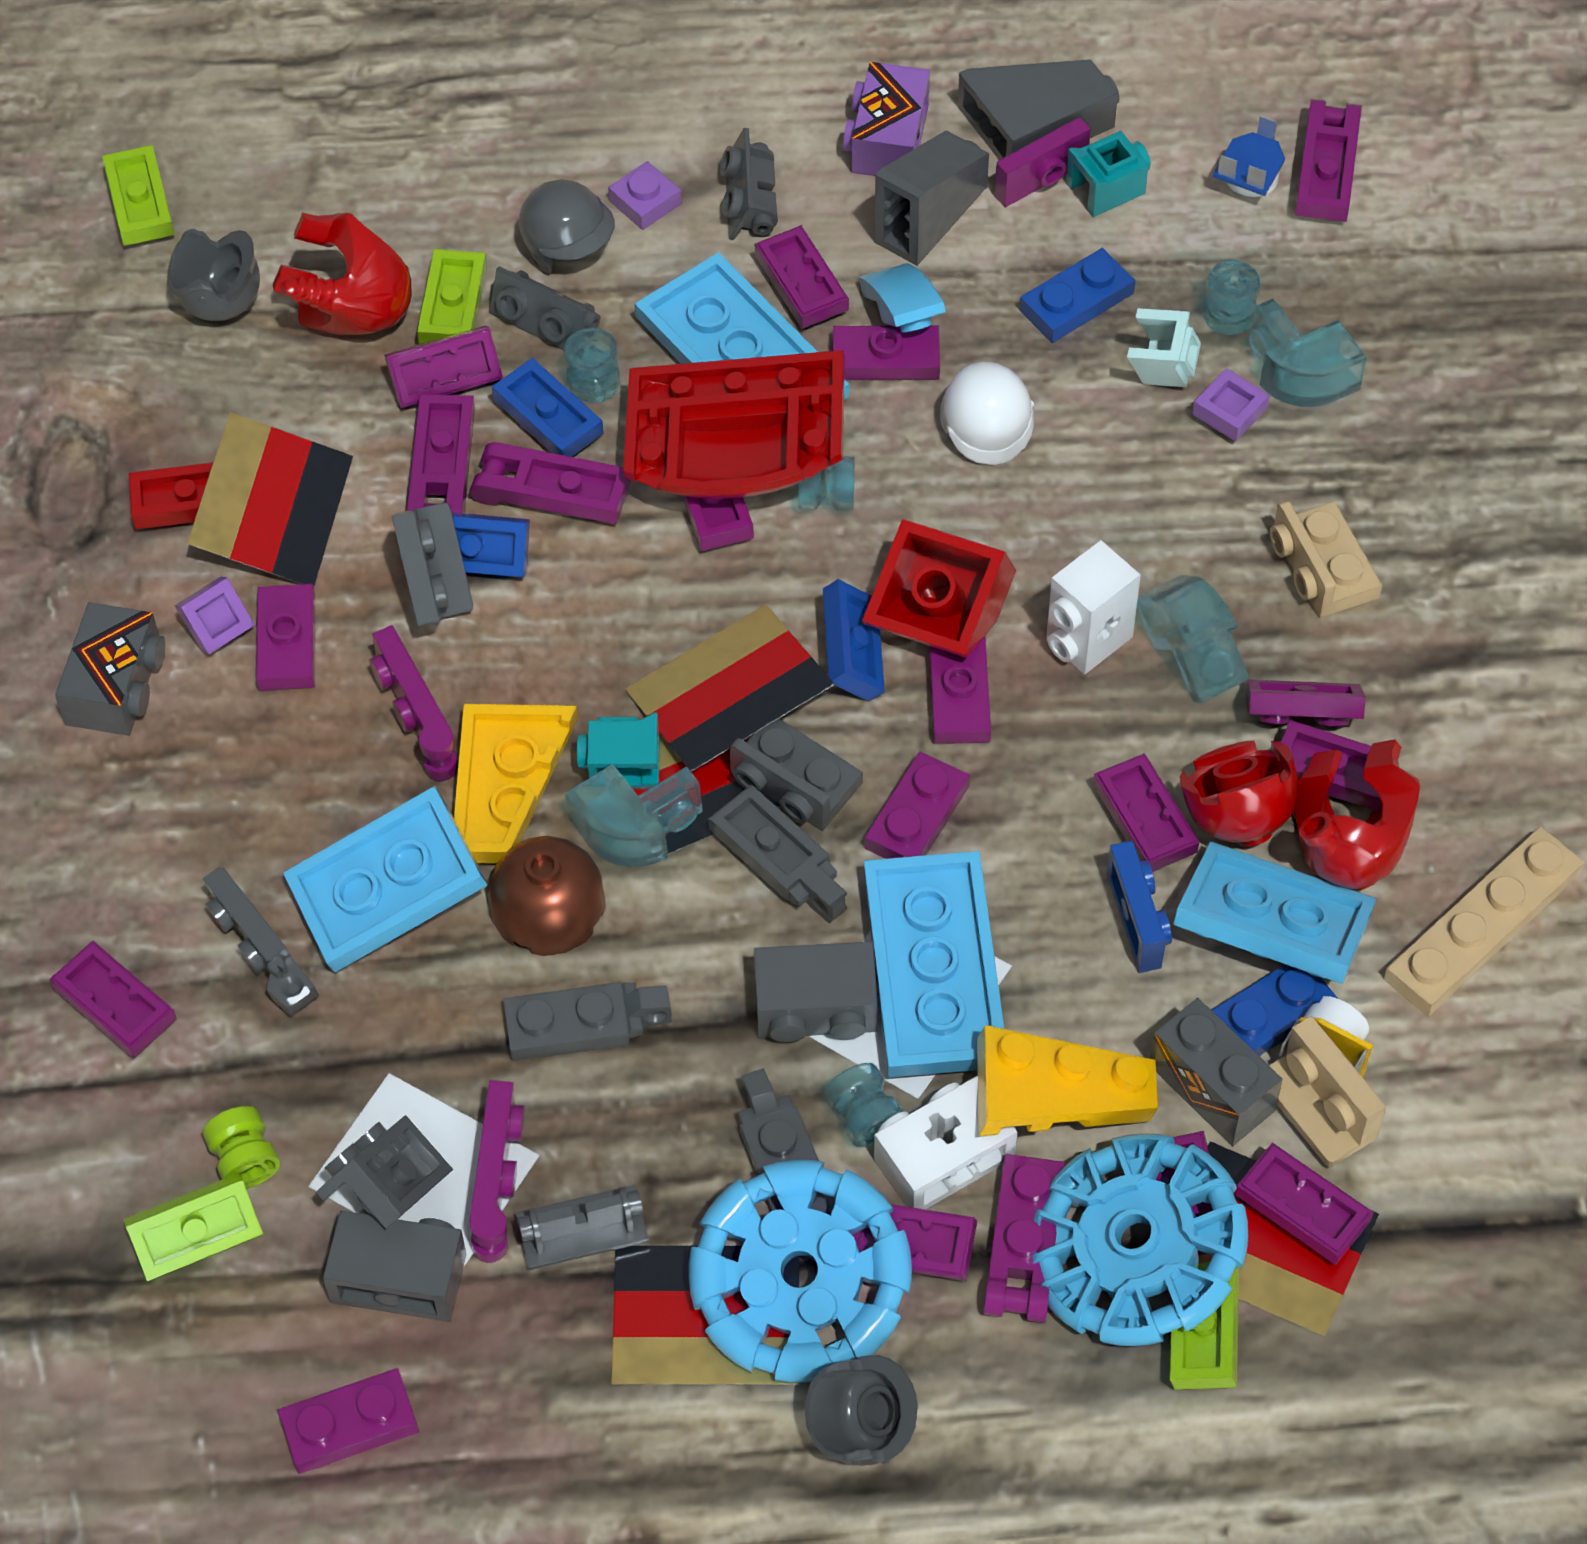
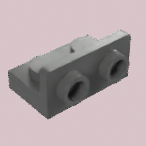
M444 502L392 515L417 625L421 626L438 622L442 617L471 611L474 605L450 505Z
M780 719L754 733L747 742L737 738L730 746V772L743 788L746 789L753 785L757 790L779 803L781 809L791 819L799 823L808 822L822 832L863 783V772Z
M405 1115L388 1130L379 1121L354 1144L352 1143L325 1167L332 1178L320 1187L316 1193L325 1201L346 1183L357 1195L361 1206L368 1213L374 1215L387 1229L454 1169Z

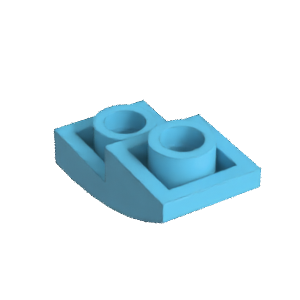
M909 263L859 277L863 297L877 301L882 322L895 327L900 326L901 332L928 327L932 324L931 316L946 312L944 302L932 283L918 268Z

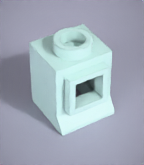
M1137 309L1136 320L1144 328L1150 343L1148 349L1129 347L1127 358L1143 384L1187 387L1188 378L1194 377L1201 342L1193 328L1188 324L1190 312Z

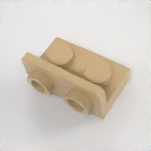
M1290 501L1278 504L1275 523L1270 528L1273 548L1280 558L1286 557L1294 571L1293 578L1298 594L1304 601L1310 600L1319 618L1380 598L1382 584L1335 501L1300 513H1296Z
M1312 1016L1292 1027L1286 1055L1269 1065L1283 1078L1277 1105L1324 1164L1328 1167H1333L1378 1138L1386 1106Z

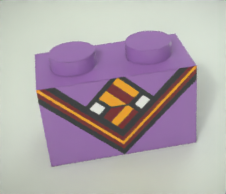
M877 62L869 63L865 82L857 81L854 89L852 111L858 113L856 121L847 120L843 149L844 151H852V173L875 176L882 167L920 146L929 107V69Z

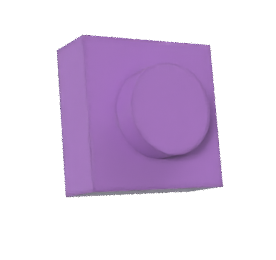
M648 161L608 187L609 201L641 230H644L682 204L681 190Z
M1226 368L1194 401L1193 415L1236 442L1267 410L1270 395Z
M227 577L217 578L175 605L200 650L205 654H211L255 625Z

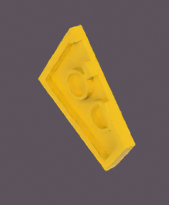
M464 704L454 820L476 863L497 864L510 848L521 843L578 720L577 706Z
M988 1025L984 1026L977 1039L979 1136L998 1135L1002 1127L1025 1125L1028 1132L1049 1130L1053 1123L1078 1121L1085 1127L1150 1122L1158 1109L1156 1061L1154 1059Z

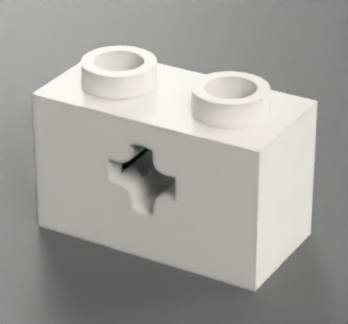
M1102 540L1051 579L1046 641L1052 652L1061 661L1071 662L1084 675L1133 638L1141 574Z
M978 1076L962 1085H959V1083L946 1085L932 1096L927 1105L911 1114L900 1112L886 1120L880 1126L878 1132L874 1134V1161L905 1206L928 1209L1004 1165L1005 1154L1015 1155L1017 1130L1014 1126L1002 1127L998 1135L979 1136Z

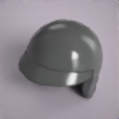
M559 179L543 183L527 196L519 214V229L523 241L529 249L535 264L543 273L548 275L554 270L552 259L574 260L595 253L610 240L615 228L613 214L601 202V199L586 186L571 180Z
M190 229L183 233L170 259L167 284L171 294L176 296L189 314L207 321H224L239 316L251 305L258 293L260 271L254 255L252 238L246 231L238 230L231 232L217 242L211 240L203 231H197L196 229Z
M868 1355L858 1357L855 1360L840 1361L821 1370L815 1375L809 1385L804 1404L806 1427L813 1444L826 1457L850 1465L864 1466L881 1462L886 1464L901 1453L910 1442L916 1428L917 1396L913 1383L905 1371L890 1358L880 1355Z

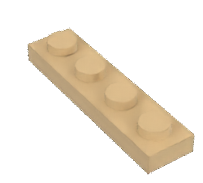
M1540 826L1386 969L1384 980L1429 1017L1582 873L1585 862Z

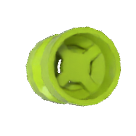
M240 1106L221 1112L212 1118L202 1131L209 1151L220 1159L217 1169L221 1180L240 1173L246 1189L253 1188L270 1179L279 1170L281 1165L273 1144L265 1141L263 1138L266 1128L259 1110L253 1106Z

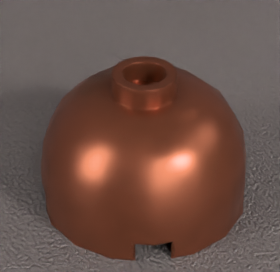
M548 835L533 837L513 846L495 865L489 883L488 894L494 926L506 942L514 946V941L520 946L529 947L531 953L547 956L567 953L586 943L594 934L593 927L600 920L601 915L603 918L606 908L602 875L587 851L563 838Z

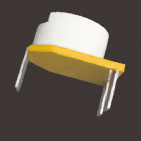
M1323 996L1320 1003L1312 1004L1304 1017L1297 1019L1294 1026L1312 1016L1362 1078H1364L1374 1046L1364 1041L1369 1033L1368 1022L1350 1004L1334 997ZM1291 1031L1281 1046L1280 1057L1288 1046Z

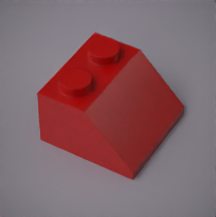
M902 519L862 622L865 625L968 658L997 622L1016 569L1005 551Z

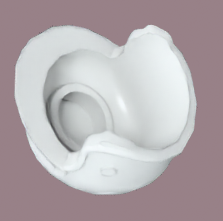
M978 362L964 367L953 377L942 400L940 421L943 431L946 434L949 433L957 450L966 458L980 464L998 465L1014 459L1026 448L1034 427V403L1030 399L1028 390L1021 378L1011 369L998 363Z

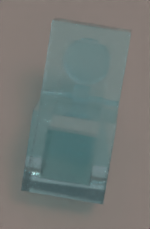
M1274 298L1255 306L1252 329L1249 332V342L1254 354L1260 360H1263L1259 385L1269 395L1293 406L1318 407L1335 402L1361 389L1367 357L1339 320L1301 336Z
M1180 575L1138 596L1137 608L1154 649L1172 650L1193 702H1204L1249 679L1231 631L1237 629L1238 626L1221 596L1207 581L1198 576Z
M613 764L564 793L570 823L591 850L608 862L627 867L647 866L668 858L665 835L669 832H679L687 828L696 819L697 815L703 812L700 784L687 767L639 796Z

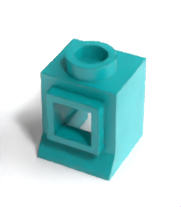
M1118 131L1083 148L1068 149L1066 184L1072 190L1083 185L1084 181L1090 183L1087 211L1092 217H1095L1146 193L1147 175L1151 166L1150 157L1141 142L1131 143L1122 131Z
M652 713L641 720H638V717H598V721H588V734H578L577 763L578 769H588L591 790L659 789L660 735L658 713Z

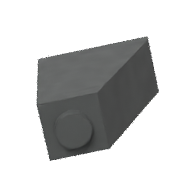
M1091 59L970 68L959 72L958 108L999 160L1079 117L1091 128L1090 138L1115 127L1116 109L1120 100L1118 88L1113 79L1108 75L1104 76Z
M946 130L882 167L875 175L874 243L918 266L987 188L989 153L982 150L976 143L964 140Z

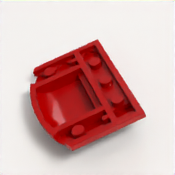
M836 350L629 368L623 464L625 477L635 482L638 480L656 490L681 496L710 499L740 498L766 494L794 486L814 477L830 465L833 466L843 460L844 351Z

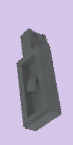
M753 785L747 787L708 819L709 830L787 901L790 899L797 907L802 906L807 901L810 907L829 923L847 910L845 904L847 892L833 880L837 877V870L830 863L829 853Z
M218 867L205 876L203 881L213 899L205 903L207 909L224 932L235 927L244 941L239 943L237 947L253 970L258 974L267 968L270 972L267 991L271 999L288 1015L292 1016L313 999L319 997L313 983L291 957L286 946L225 868Z
M616 982L503 998L511 1059L515 1061L630 1045V1038L643 1035V1027L667 1024L672 1021L667 986L637 988L635 982H624L623 984Z
M764 1068L741 1075L744 1083L742 1093L748 1108L738 1111L740 1136L756 1176L765 1172L763 1166L788 1160L819 1161L797 1106H793L789 1094L779 1098L775 1097L774 1090ZM817 1192L811 1209L831 1216L835 1205V1198ZM777 1195L766 1199L770 1211L784 1210Z

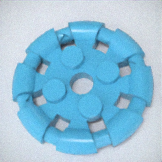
M1141 1133L1112 1138L1113 1145L1096 1152H1092L1089 1148L1077 1155L1052 1179L1049 1187L1051 1192L1042 1210L1036 1209L1033 1219L1039 1226L1042 1219L1056 1225L1055 1246L1039 1253L1036 1252L1032 1256L1033 1264L1040 1263L1045 1281L1041 1285L1050 1289L1049 1308L1066 1325L1080 1334L1089 1330L1099 1334L1101 1342L1117 1346H1145L1164 1342V1334L1184 1327L1186 1332L1205 1321L1219 1308L1232 1291V1287L1228 1282L1235 1268H1243L1248 1246V1220L1245 1206L1237 1204L1233 1194L1237 1186L1226 1169L1210 1154L1193 1144L1185 1148L1175 1144L1174 1138L1171 1136ZM1121 1167L1123 1168L1125 1175L1113 1178L1107 1182L1104 1181L1103 1175ZM1167 1167L1175 1170L1169 1185L1156 1180L1159 1172H1163ZM1201 1202L1211 1204L1213 1211L1199 1217L1195 1216L1191 1208ZM1071 1206L1086 1207L1079 1224L1065 1218ZM1137 1223L1151 1226L1150 1238L1144 1245L1135 1249L1121 1246V1237L1128 1227ZM1198 1250L1213 1256L1205 1272L1196 1268L1199 1262ZM1076 1255L1080 1266L1064 1272L1062 1265L1066 1263L1069 1257ZM1102 1290L1106 1291L1113 1298L1108 1311L1095 1305ZM1169 1290L1173 1303L1152 1311L1147 1298Z
M788 1160L763 1166L764 1173L744 1183L739 1178L715 1199L699 1224L704 1227L698 1247H691L688 1280L694 1310H702L709 1325L705 1329L706 1334L726 1357L751 1373L755 1368L775 1374V1381L807 1383L812 1382L815 1375L831 1364L855 1360L861 1356L873 1355L887 1341L901 1319V1316L897 1314L902 1295L903 1293H910L912 1259L906 1232L904 1230L898 1231L890 1215L894 1208L872 1184L847 1169L844 1174L825 1169L824 1162ZM817 1192L836 1198L831 1216L811 1209ZM777 1195L784 1210L771 1211L761 1220L754 1205ZM869 1227L876 1243H874V1246L859 1253L856 1241L852 1235ZM727 1237L744 1242L738 1262L721 1256ZM796 1256H808L818 1265V1273L815 1280L806 1287H792L783 1278L785 1265ZM863 1281L879 1286L873 1304H864L857 1301ZM740 1291L750 1308L736 1315H731L724 1299ZM838 1320L846 1337L824 1348L816 1331L826 1328ZM770 1328L789 1334L788 1341L783 1350L765 1344Z

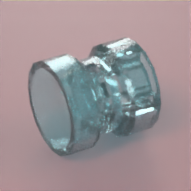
M1227 260L1218 263L1210 270L1206 283L1207 295L1203 305V319L1215 332L1225 335H1236L1245 332L1252 326L1257 309L1256 300L1260 290V276L1256 270L1249 264L1238 260Z
M597 328L581 329L573 333L567 339L564 347L568 389L579 400L584 402H603L611 398L618 391L620 385L616 340L610 333Z
M843 456V460L825 469L827 470L826 496H821L822 471L814 477L799 483V510H816L820 505H832L836 510L853 511L855 456Z
M862 1063L843 1071L827 1085L824 1091V1097L831 1109L837 1114H842L846 1120L844 1130L852 1144L856 1147L874 1145V1134L878 1132L880 1126L893 1115L904 1112L897 1099L886 1095L883 1090L885 1080L877 1066L873 1063Z

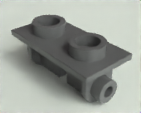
M744 127L734 145L726 147L720 165V173L726 177L727 191L723 199L722 213L728 217L730 240L736 238L742 227L753 229L755 234L765 236L770 234L778 223L776 193L771 192L775 186L774 154L764 143L750 144L749 128Z
M500 266L496 269L489 313L575 356L580 353L583 333L585 331L590 334L595 332L601 319L600 315L595 313L593 305L589 303L582 304L565 295L559 296L554 293L555 290L529 278L528 273L524 271L514 273Z
M635 1185L619 1187L615 1190L517 1212L516 1218L528 1269H536L649 1242L642 1215L641 1198Z

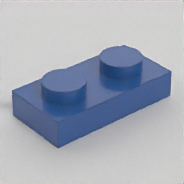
M1102 247L1020 297L1019 310L1051 343H1054L1133 295L1136 280Z
M534 358L529 359L492 386L493 400L551 453L572 457L604 434L603 420Z
M452 512L466 572L524 577L527 574L530 519Z
M837 579L823 588L828 676L834 682V685L862 699L871 701L885 692L880 629L865 625L862 622L872 596Z
M1133 840L1110 845L1107 877L1138 972L1143 973L1161 969L1165 945L1172 943V932L1165 910L1156 911L1151 896L1155 894V881L1148 860H1139Z
M1285 964L1212 1011L1255 1053L1261 1056L1285 1041L1297 1019L1304 1017L1312 1004L1320 1003L1323 996L1337 999L1338 997L1322 978L1315 977L1306 971Z

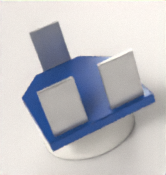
M1260 115L1257 134L1251 132L1232 139L1224 155H1220L1219 164L1212 177L1226 182L1234 192L1247 197L1266 196V194L1273 191L1278 184L1280 170L1285 162L1281 146L1278 141L1274 140L1277 121Z

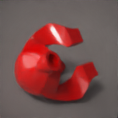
M302 212L294 232V239L329 248L336 246L344 255L347 271L344 277L337 280H325L323 278L318 279V275L311 272L280 265L272 284L273 290L286 294L298 303V322L306 328L337 335H367L384 329L388 330L397 324L405 315L412 297V280L409 268L401 257L351 213L316 216Z
M1396 739L1372 743L1364 766L1363 780L1368 782L1379 793L1382 808L1380 812L1373 811L1370 813V818L1366 822L1345 815H1334L1328 799V789L1332 785L1342 757V753L1339 750L1314 753L1308 768L1298 780L1299 797L1294 813L1302 853L1309 869L1327 882L1348 889L1364 890L1388 876L1402 857L1413 826L1420 792V782L1418 778L1400 768L1398 757L1402 747Z

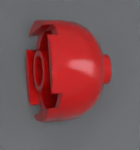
M1255 740L1242 741L1217 748L1198 757L1193 761L1196 772L1188 777L1183 770L1179 776L1185 803L1193 821L1210 836L1223 841L1238 842L1241 846H1256L1268 841L1272 833L1282 827L1296 809L1299 785L1291 749L1281 742L1271 741L1273 751H1257Z

